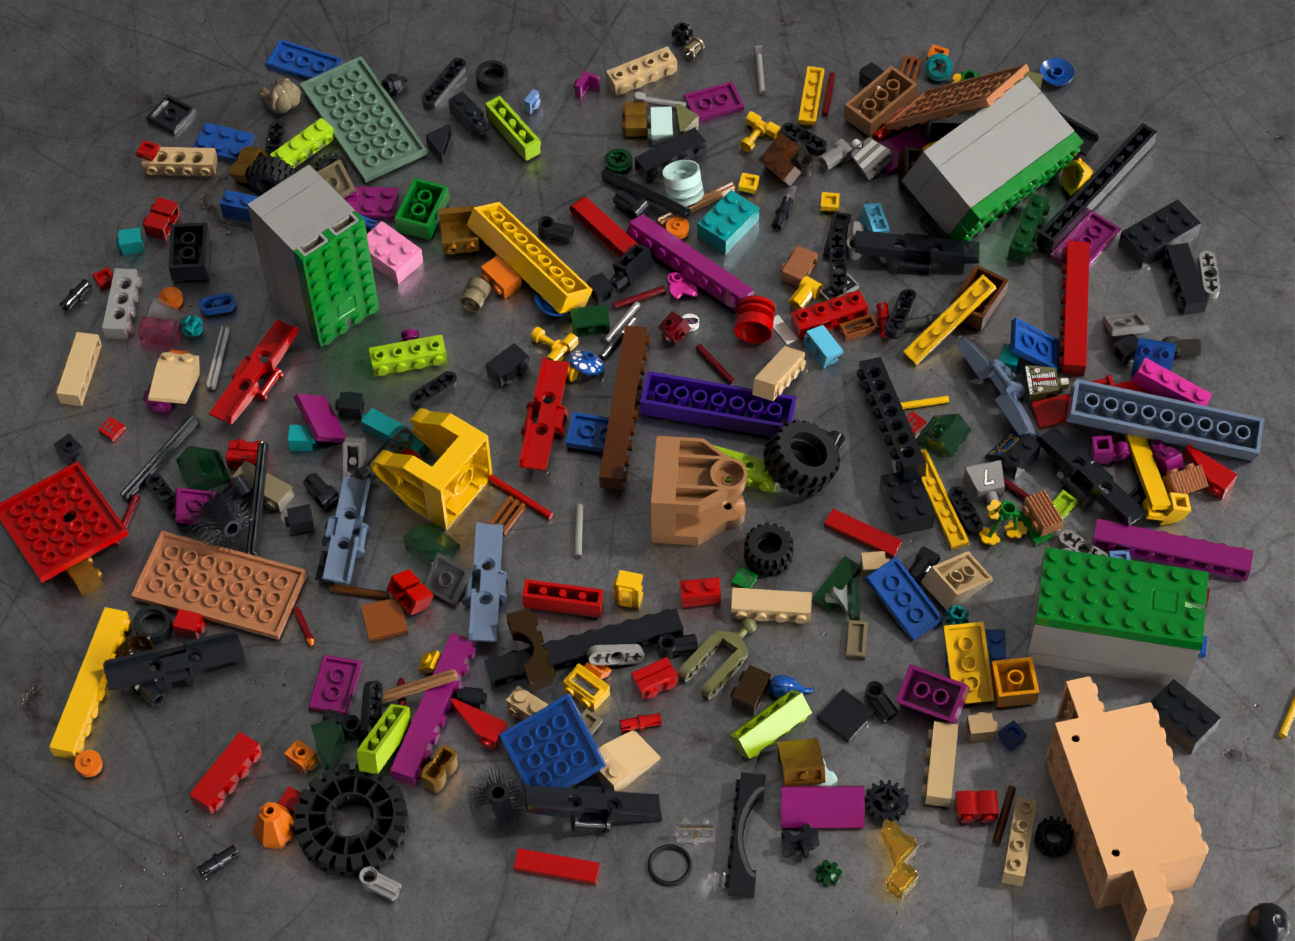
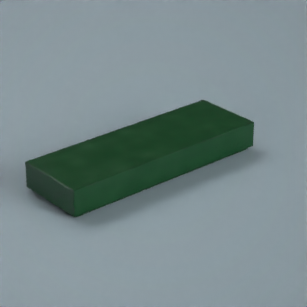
M844 556L814 595L812 602L829 611L835 603L825 602V594L831 593V587H836L839 590H842L845 585L848 587L861 570V565Z

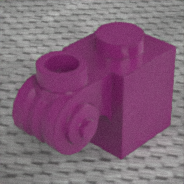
M1092 436L1089 447L1091 460H1095L1099 464H1111V461L1119 463L1130 458L1129 444L1122 441L1113 445L1111 436Z
M1161 440L1151 442L1150 449L1154 460H1156L1158 471L1162 476H1167V471L1176 468L1178 472L1183 470L1184 464L1181 452L1172 446H1165Z

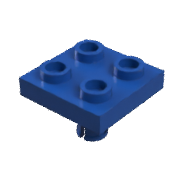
M1138 337L1131 375H1135L1145 358L1171 371L1176 344Z

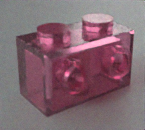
M142 316L137 330L141 344L177 349L182 335L177 321L158 319L156 317Z

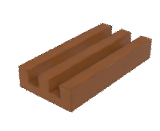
M905 54L900 72L904 74L907 62H910L906 76L909 77L913 64H916L912 80L915 82L922 58L915 59V56L910 58L908 57L909 55Z
M873 313L838 324L839 331L841 330V335L844 336L845 342L880 330Z
M509 496L489 524H497L498 522V524L503 525L517 507L518 509L503 528V535L505 536L525 510L526 504L523 502L521 504L519 500H513V497Z

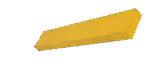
M982 274L903 351V354L917 366L996 289V286Z
M1123 434L1126 442L1129 444L1130 454L1150 509L1170 510L1171 503L1147 439Z
M922 449L921 452L926 461V476L921 478L951 551L969 546L968 537L927 449Z

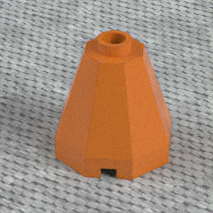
M267 802L260 807L255 816L253 835L264 848L282 849L286 846L285 843L295 839L294 819L296 818L286 807L278 803Z

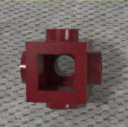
M671 311L658 326V329L662 332L661 337L668 343L672 341L677 345L691 327L682 317Z

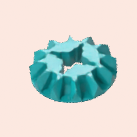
M942 53L930 56L925 65L928 77L938 82L946 80L951 76L953 70L952 60ZM936 61L940 65L944 64V67L942 68V73L938 70L935 71V68L937 67Z

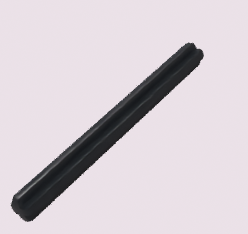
M607 168L601 172L603 179L683 218H688L691 214L689 208Z
M193 414L190 415L121 491L120 494L123 499L128 501L132 498L133 494L145 483L146 477L154 473L200 422L198 417Z
M259 442L257 448L252 507L249 519H253L249 521V525L254 524V526H249L246 546V553L250 555H257L269 453V444L267 442Z

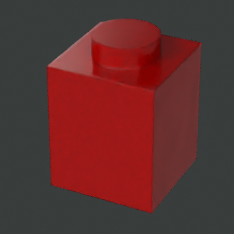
M179 609L172 626L175 635L198 639L200 634L204 633L206 623L203 620L202 614Z

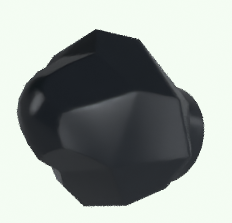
M388 74L382 80V86L387 93L398 94L407 85V78L398 74Z

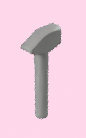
M762 45L754 46V61L756 63L758 93L764 94Z
M636 92L634 95V102L647 101V104L676 108L675 104H681L686 107V102L646 97V94L642 92Z

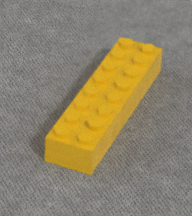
M500 202L473 208L467 226L517 272L531 288L538 292L555 311L561 314L571 311L570 309L586 306L592 289Z

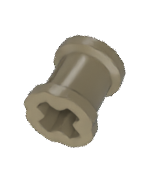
M693 37L692 42L682 48L687 58L694 59L695 54L705 48L704 42L699 37Z

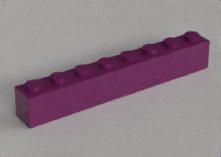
M642 214L629 222L626 233L637 244L648 247L652 255L734 311H737V304L741 298L753 295L754 289Z
M1097 519L1092 544L1102 551L1129 550L1131 557L1246 581L1251 571L1252 550L1243 547H1232L1224 543L1208 542L1204 539H1193L1185 535L1169 534L1166 531L1150 530L1146 527L1140 528L1131 525L1127 527L1123 523L1111 522L1108 519Z
M453 633L450 634L433 675L455 669L458 679L425 691L391 767L390 772L394 780L415 786L417 781L422 779L421 774L425 762H429L432 754L431 748L437 744L439 739L438 732L446 724L448 710L451 711L452 709L451 701L455 693L458 692V689L461 688L462 677L468 673L470 659L473 660L475 657L476 648L474 647V641H469V638Z

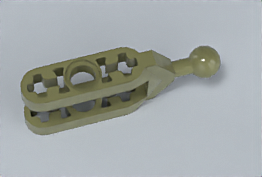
M744 619L741 623V629L737 633L717 630L714 634L710 635L682 665L677 673L678 677L684 682H688L718 650L721 644H724L734 653L710 677L700 692L708 699L714 697L748 657L743 637L755 631L757 625L754 619Z

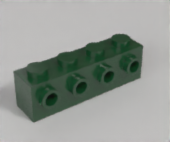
M1031 193L1009 246L1007 260L1025 265L1027 257H1031L1034 249L1032 245L1037 242L1038 230L1043 228L1045 221L1043 218L1048 215L1050 210L1048 205L1049 198Z

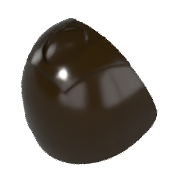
M145 634L133 635L119 646L118 653L122 657L154 649V645L150 637Z

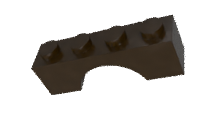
M530 608L506 614L507 625L513 641L524 642L533 650L531 659L523 665L524 675L530 692L553 685V677L556 674L553 665H549L547 661L550 659L547 648L542 646L544 642L542 632H537L536 626H538L536 615L531 614Z

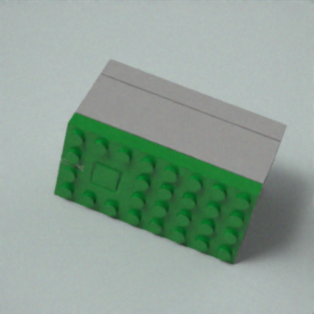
M1027 76L1013 88L1006 91L1003 97L996 99L991 107L981 109L923 151L902 182L951 239L971 241L975 234L979 235L986 229L984 226L994 224L998 220L997 217L999 215H1006L1013 206L1016 207L1022 203L1026 196L1030 197L1031 193L1037 191V188L1045 186L1049 179L1057 177L1062 172L1061 170L1068 165L1067 163L1081 150L1079 147L1084 142Z
M310 165L302 168L247 204L268 295L320 348L330 344L335 338L345 334L348 329L361 323L363 319L374 314L379 309L365 220Z
M1045 547L1034 592L1026 657H1032L1034 665L1167 686L1175 679L1184 688H1187L1203 644L1209 572Z

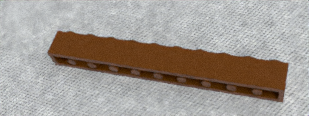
M625 325L599 474L600 488L623 490L624 483L628 481L626 467H630L631 456L628 454L629 451L633 450L631 436H635L636 425L633 424L634 421L638 420V409H636V406H640L641 394H639V390L642 391L643 389L641 375L645 376L646 364L643 363L648 359L646 346H650L651 335H647V327Z

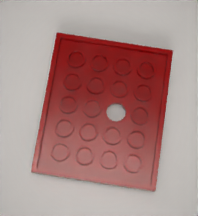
M78 461L0 503L1 523L41 583L129 535L123 523ZM66 514L76 515L73 521L64 522Z

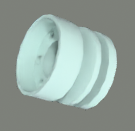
M679 160L668 164L663 169L662 173L667 198L683 206L692 205L702 199L704 190L700 168L696 162L692 160Z

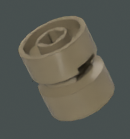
M470 278L459 298V303L468 311L479 312L484 304V300L491 291L490 285L481 278Z

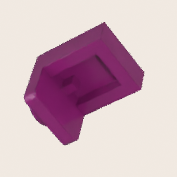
M584 71L580 78L574 82L575 97L581 99L589 87L599 90L600 77Z
M149 384L148 390H145L143 396L147 408L156 412H170L172 407L170 402L148 400L151 384Z

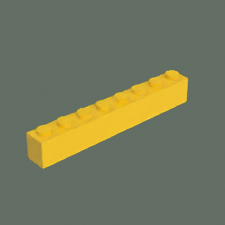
M104 608L50 744L53 756L75 761L78 754L83 752L84 740L91 732V722L93 718H96L98 704L105 695L107 679L103 663L105 660L118 657L119 646L125 641L126 632L130 631L132 625L128 612Z

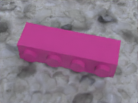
M1147 358L1138 367L1131 383L1153 395L1207 406L1212 396V393Z

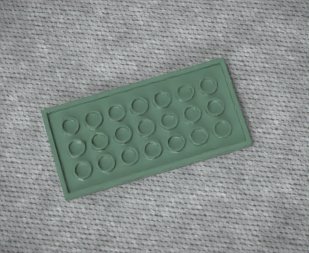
M362 56L300 83L301 90L320 118H323L334 128L333 137L365 183L428 154L427 148Z

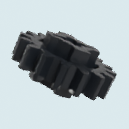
M880 780L879 786L873 783L872 789H867L865 810H869V817L875 816V822L881 819L883 825L886 823V820L893 824L894 819L901 821V815H906V809L909 807V802H907L909 796L903 795L905 788L898 789L899 783L891 785V780H888L887 784H884ZM886 797H888L887 807H885L884 803L886 801Z

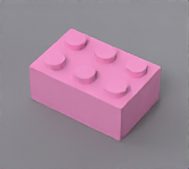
M383 221L367 234L372 266L398 285L423 263L422 249Z

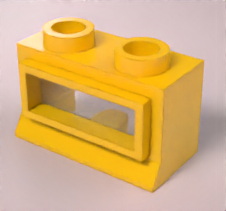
M620 570L618 577H614L612 586L614 589L613 598L616 599L619 606L634 607L639 611L643 597V585H641L643 574Z
M579 663L563 681L565 693L571 694L572 697L574 696L579 700L583 707L590 708L594 712L610 695V686Z

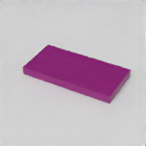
M1091 210L1050 254L1049 259L1062 267V263H1065V259H1062V250L1066 248L1068 241L1090 242V266L1116 238L1121 228Z
M864 785L781 786V828H800L805 824H810L812 828H864Z

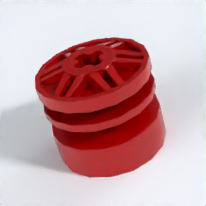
M756 295L741 298L737 304L734 325L736 337L742 341L754 344L770 340L773 333L776 309L774 303L768 298Z

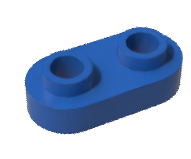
M230 293L207 296L199 301L200 312L207 316L230 312L236 307L235 297Z

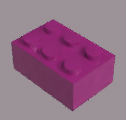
M910 664L895 702L899 706L940 721L957 724L970 687L965 683Z

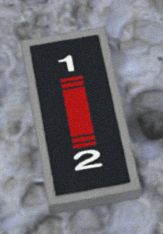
M847 273V290L844 294L835 295L832 293L830 285L819 291V295L825 301H828L831 298L855 292L859 289V284ZM837 280V287H841L840 280Z

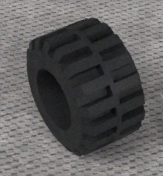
M263 155L254 160L247 177V184L254 193L261 196L295 174V170L291 168L290 164L278 157Z
M765 523L763 526L758 524L757 528L753 527L750 529V533H747L744 542V558L746 565H749V569L752 571L756 570L758 575L763 573L767 577L768 574L776 576L777 572L781 574L784 572V569H788L789 564L792 562L794 546L790 532H785V528L783 526L778 527L776 523H773V525ZM770 545L777 548L778 551L767 554L760 551L759 548Z

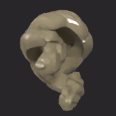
M280 78L275 81L271 97L268 88L263 87L258 92L266 107L276 114H283L289 109L297 107L301 99L299 88L289 78Z

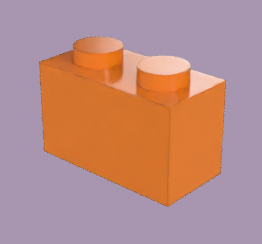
M498 255L481 266V279L485 280L493 288V291L504 299H507L522 288L521 277Z

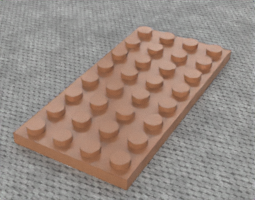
M1027 64L925 90L885 124V127L888 131L893 129L897 131L905 126L910 128L917 123L924 124L929 120L937 121L944 116L949 118L956 113L961 115L968 110L974 112L981 107L989 108L996 99L1004 96L1005 91L1013 88L1015 82L1022 80L1024 74L1029 71Z
M161 531L131 594L133 600L161 606L176 612L182 609L200 613L205 620L277 640L280 639L307 577V570L230 549L228 554V548L224 549L221 546L219 548L217 545L213 548V544Z

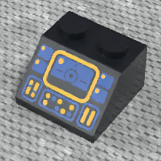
M1009 432L985 455V458L990 462L1001 460L1002 470L1015 480L1039 457L1042 444L1028 433L1020 436L1017 432Z

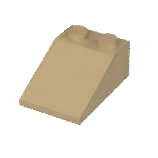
M162 352L156 364L148 400L186 404L200 376L199 356Z
M967 551L932 566L921 583L945 609L949 610L953 604L958 606L994 579Z
M632 730L598 748L607 766L594 773V775L609 791L620 792L658 762L661 757L635 730Z

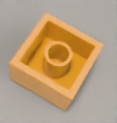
M1032 657L992 661L990 670L997 708L1037 704L1040 692Z

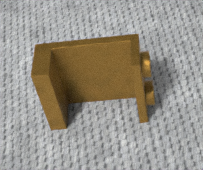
M475 205L439 209L443 254L479 251L478 235L467 226Z
M818 738L777 742L778 761H781L783 768L784 786L825 783V764Z

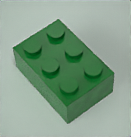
M414 177L395 216L396 231L431 240L440 221L439 209L446 208L450 200L448 186Z

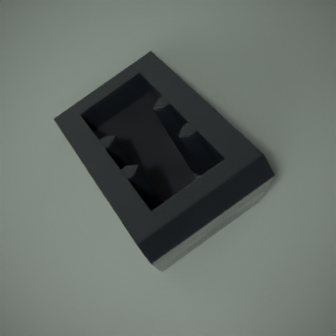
M448 124L426 135L427 147L440 163L444 162L452 137L451 125Z

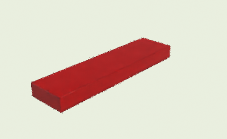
M834 508L824 522V527L878 552L885 551V555L891 558L895 557L902 545V540Z
M518 848L514 863V870L594 885H596L600 863L521 848Z

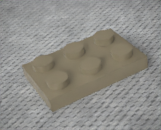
M340 159L317 171L343 199L357 191Z

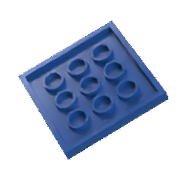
M571 694L564 695L499 734L519 775H521L520 777L523 779L524 785L571 788L607 766Z

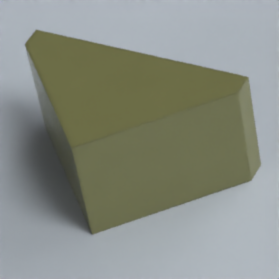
M675 104L679 135L694 127L697 129L699 127V115L681 104Z

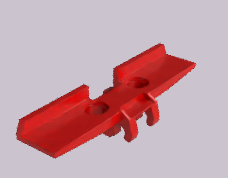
M276 320L251 356H246L232 375V382L211 409L209 415L232 425L254 397L266 401L268 398L267 393L277 379L283 377V372L276 368V366L296 337L299 328ZM262 357L270 358L268 362L263 363L260 361ZM268 374L271 375L262 389L259 390L257 381L260 376L267 377Z
M542 357L534 392V402H527L524 427L521 428V434L525 437L519 459L520 468L546 471L554 434L558 432V436H563L564 428L562 423L563 419H567L568 411L566 407L561 405L569 362L547 360L546 357ZM550 397L553 399V402L547 404L543 400ZM535 411L539 412L537 424L533 423Z
M1106 375V378L1090 381L1152 394L1131 383V381L1114 384L1111 375ZM1070 393L1031 403L1038 428L1066 422Z

